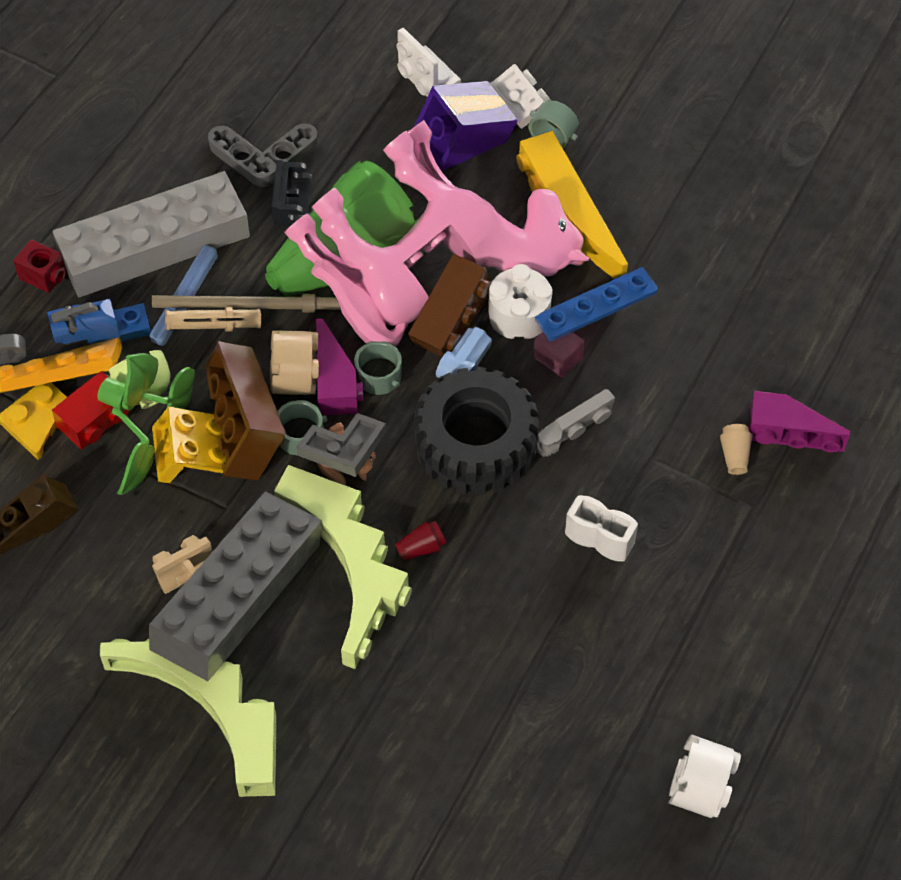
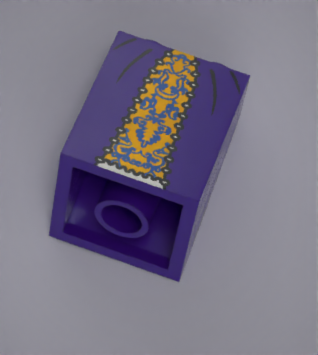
M488 81L432 86L415 126L423 120L432 131L430 150L433 158L441 170H446L507 142L518 119Z

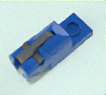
M110 299L83 305L66 306L65 308L47 312L55 344H67L88 339V343L91 345L116 337H120L121 342L148 336L151 333L144 303L113 310Z

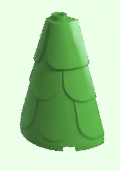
M359 161L354 164L332 187V189L336 188L344 199L343 210L352 230L371 245L382 248L393 246L417 222V220H414L413 212L409 209L413 204L402 188L385 170L370 161H365L362 164ZM313 209L309 215L315 221L317 237L330 252L341 258L336 243L331 237L322 232L320 228L322 219ZM287 238L266 267L267 274H265V278L268 284L274 290L279 289L285 297L329 286L323 280L311 274L314 264L303 256L297 243Z

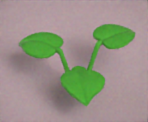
M146 353L126 356L127 378L125 384L111 377L106 378L102 382L98 391V400L114 407L112 414L118 416L141 440L130 455L117 494L123 495L143 482L151 469L155 453L154 446L148 445V437L123 411L132 410L142 398L168 404L167 408L169 406L186 409L192 397L195 379L194 369L186 367L176 375L167 397L146 393V390L155 381L159 366L158 359Z

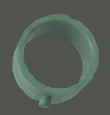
M548 100L543 102L536 112L531 110L529 115L532 116L528 129L532 137L553 131L563 149L570 139L574 141L577 139L578 136L574 133L578 128L579 121L575 113L565 104ZM548 121L556 125L559 129L553 127L551 124L548 123Z
M371 341L358 349L354 358L357 382H363L364 391L381 395L390 393L400 385L402 379L401 353L394 345L385 341ZM378 358L389 360L396 366L392 373L383 377L369 376L361 370V367L366 362Z
M291 401L277 411L282 426L292 419L306 418L324 429L323 423L328 421L326 415L322 416L318 407L308 401ZM285 434L280 448L289 454L298 455L297 446L303 438H293Z

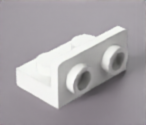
M514 64L490 84L518 119L517 124L522 129L532 119V116L529 115L531 110L536 112L543 102L551 99L542 88L538 91L535 90L533 86L537 81L527 69L521 72L517 65Z

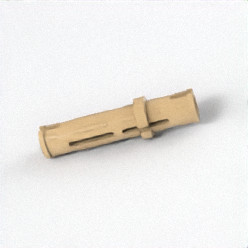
M232 306L225 307L224 310H165L166 330L225 329L226 332L233 331V328H261L260 309L233 310ZM210 318L207 321H183L184 319ZM217 318H242V320H217Z

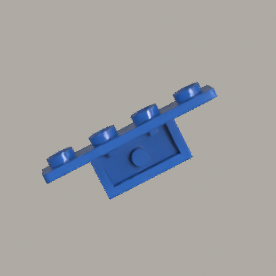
M641 267L535 316V321L548 340L554 341L656 294L658 287L645 269Z

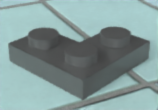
M357 413L342 435L312 425L298 444L297 454L300 457L356 477L386 434V423Z

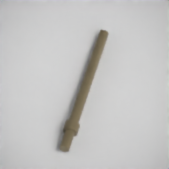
M302 294V297L152 295V308L225 309V307L232 306V309H302V313H315V310H340L336 297H315V294Z

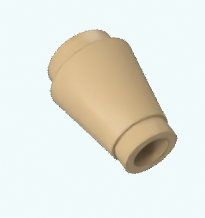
M727 425L723 428L720 440L728 473L734 475L744 474L748 471L747 466L752 434L746 425Z

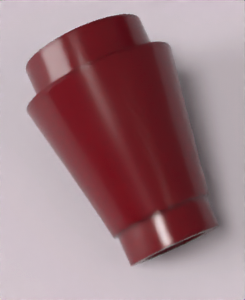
M434 520L430 523L423 522L399 542L395 543V546L404 562L408 559L441 551L440 547L447 543L437 522Z

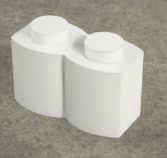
M579 495L567 513L565 534L579 545L595 547L606 558L614 561H625L635 544L638 523L624 512L608 510L600 501L588 496Z

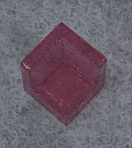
M542 332L534 342V358L563 378L583 358L584 340L571 332L554 341H549L544 332Z

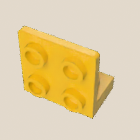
M168 406L152 426L158 482L171 483L184 467L223 473L222 465L227 463L226 454L219 452L218 440L223 438L221 425L215 424L214 415Z

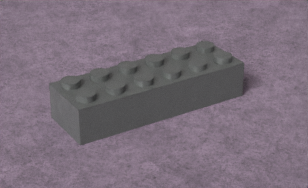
M265 491L149 624V650L208 682L320 546L322 520Z

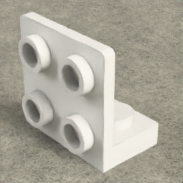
M404 28L398 30V70L404 78H409L415 84L421 95L428 97L432 86L461 83V79L426 45L423 47Z

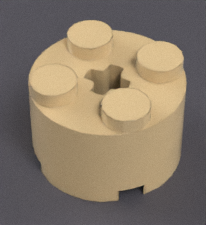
M272 331V353L270 360L271 394H316V379H318L319 368L318 359H316L318 332Z

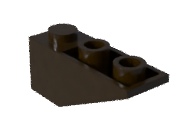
M42 474L0 509V555L56 529L79 510L66 484Z

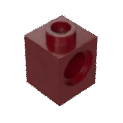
M32 239L13 260L20 280L47 293H50L56 284H60L63 281L67 272L61 253Z

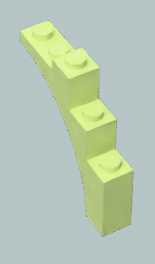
M288 465L274 494L276 497L322 520L321 536L335 551L346 571L353 594V606L350 627L341 649L342 663L356 669L360 658L366 659L372 645L370 637L374 629L380 630L386 613L396 616L400 606L405 607L412 591V588L408 587V573L382 564L388 551V546H385L384 532L359 523L365 506L361 503V491Z
M115 639L108 643H101L100 657L105 670L135 672L158 678L181 689L205 708L218 723L231 747L235 762L236 785L239 797L275 796L276 711L274 702L252 699L247 703H242L243 679L239 664L225 661L207 682L150 651L149 639L145 642Z

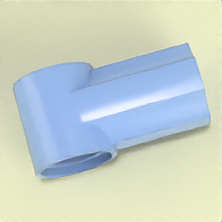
M468 328L452 352L447 351L443 355L436 370V377L440 378L449 372L454 375L457 374L458 369L468 368V371H476L478 364L490 348L492 339L480 328Z

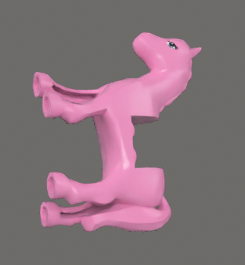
M424 120L409 132L405 131L383 150L394 162L395 177L400 182L418 190L428 200L425 212L399 242L393 246L382 248L371 245L360 238L348 224L343 210L344 199L336 188H333L321 197L312 208L322 219L320 227L322 232L331 237L336 243L341 258L330 252L319 240L316 234L315 221L308 213L285 231L288 238L297 243L303 256L314 264L311 274L323 280L331 287L344 317L353 327L355 333L365 343L385 341L395 347L400 343L408 324L417 319L429 298L422 285L409 270L423 256L422 250L428 254L442 241L452 254L454 253L480 266L494 267L504 272L512 269L517 264H524L544 277L555 275L569 264L581 266L583 261L589 260V257L581 252L583 236L567 219L558 196L551 190L537 189L532 192L527 202V220L524 228L520 229L497 213L491 203L472 191L455 187L445 177L433 158L430 150L432 131ZM386 325L395 326V328L389 330Z

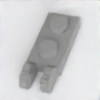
M603 390L556 419L553 423L546 426L544 430L542 429L541 432L539 431L537 453L543 457L551 456V453L554 454L559 451L560 443L568 438L574 440L584 433L587 426L594 422L600 424L605 421L612 413L611 410L615 399L609 390Z

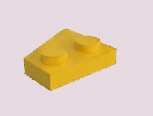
M52 383L36 385L0 413V425L39 460L44 454L43 447L49 435L53 436L57 428L52 409L66 399L67 396Z

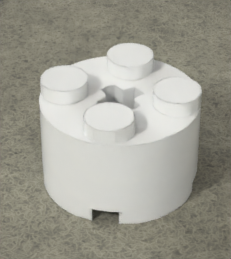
M517 264L512 269H508L495 277L489 288V319L492 327L500 335L510 339H514V336L531 339L543 332L535 321V316L551 308L552 287L547 279L524 264Z
M690 735L684 746V749L688 750L689 754L688 756L684 755L683 759L678 761L669 796H671L669 804L709 818H717L721 807L726 808L729 802L732 787L728 786L727 782L730 774L736 773L741 754L734 752L732 748Z

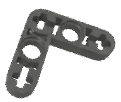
M305 123L299 124L264 152L258 150L227 126L212 128L208 133L210 150L254 185L266 187L275 182L277 160L300 162L317 148L318 134L314 126ZM281 151H288L292 154L287 159L276 157ZM241 152L250 155L245 160H238L234 157Z

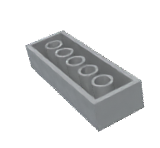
M225 171L53 230L58 252L62 254L66 271L78 298L195 257L205 245L217 249L250 237L247 214Z

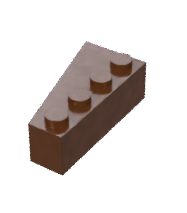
M218 341L205 367L210 397L217 400L215 412L213 413L215 424L221 425L223 438L218 440L219 452L225 453L227 463L222 465L223 476L258 481L278 446L283 443L285 429L282 426L252 347Z

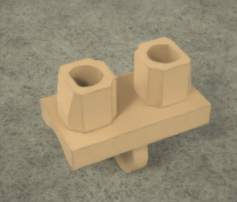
M192 535L183 540L180 545L182 548L180 551L172 555L169 552L162 551L153 556L154 564L152 567L165 594L185 584L213 552L207 537L198 539Z

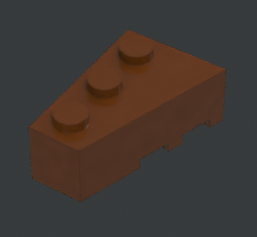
M453 253L408 333L412 342L440 357H443L447 351L452 352L489 298V288L492 282L487 269Z

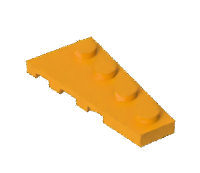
M120 337L48 357L33 359L16 366H0V393L95 374L100 371H108L117 364L123 349Z

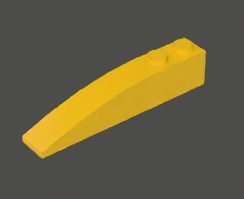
M550 131L520 141L519 154L516 156L517 164L522 172H526L531 191L533 192L537 189L553 191L558 196L567 219L583 236L581 251L612 278L617 279L626 275L628 267L626 259L554 132Z

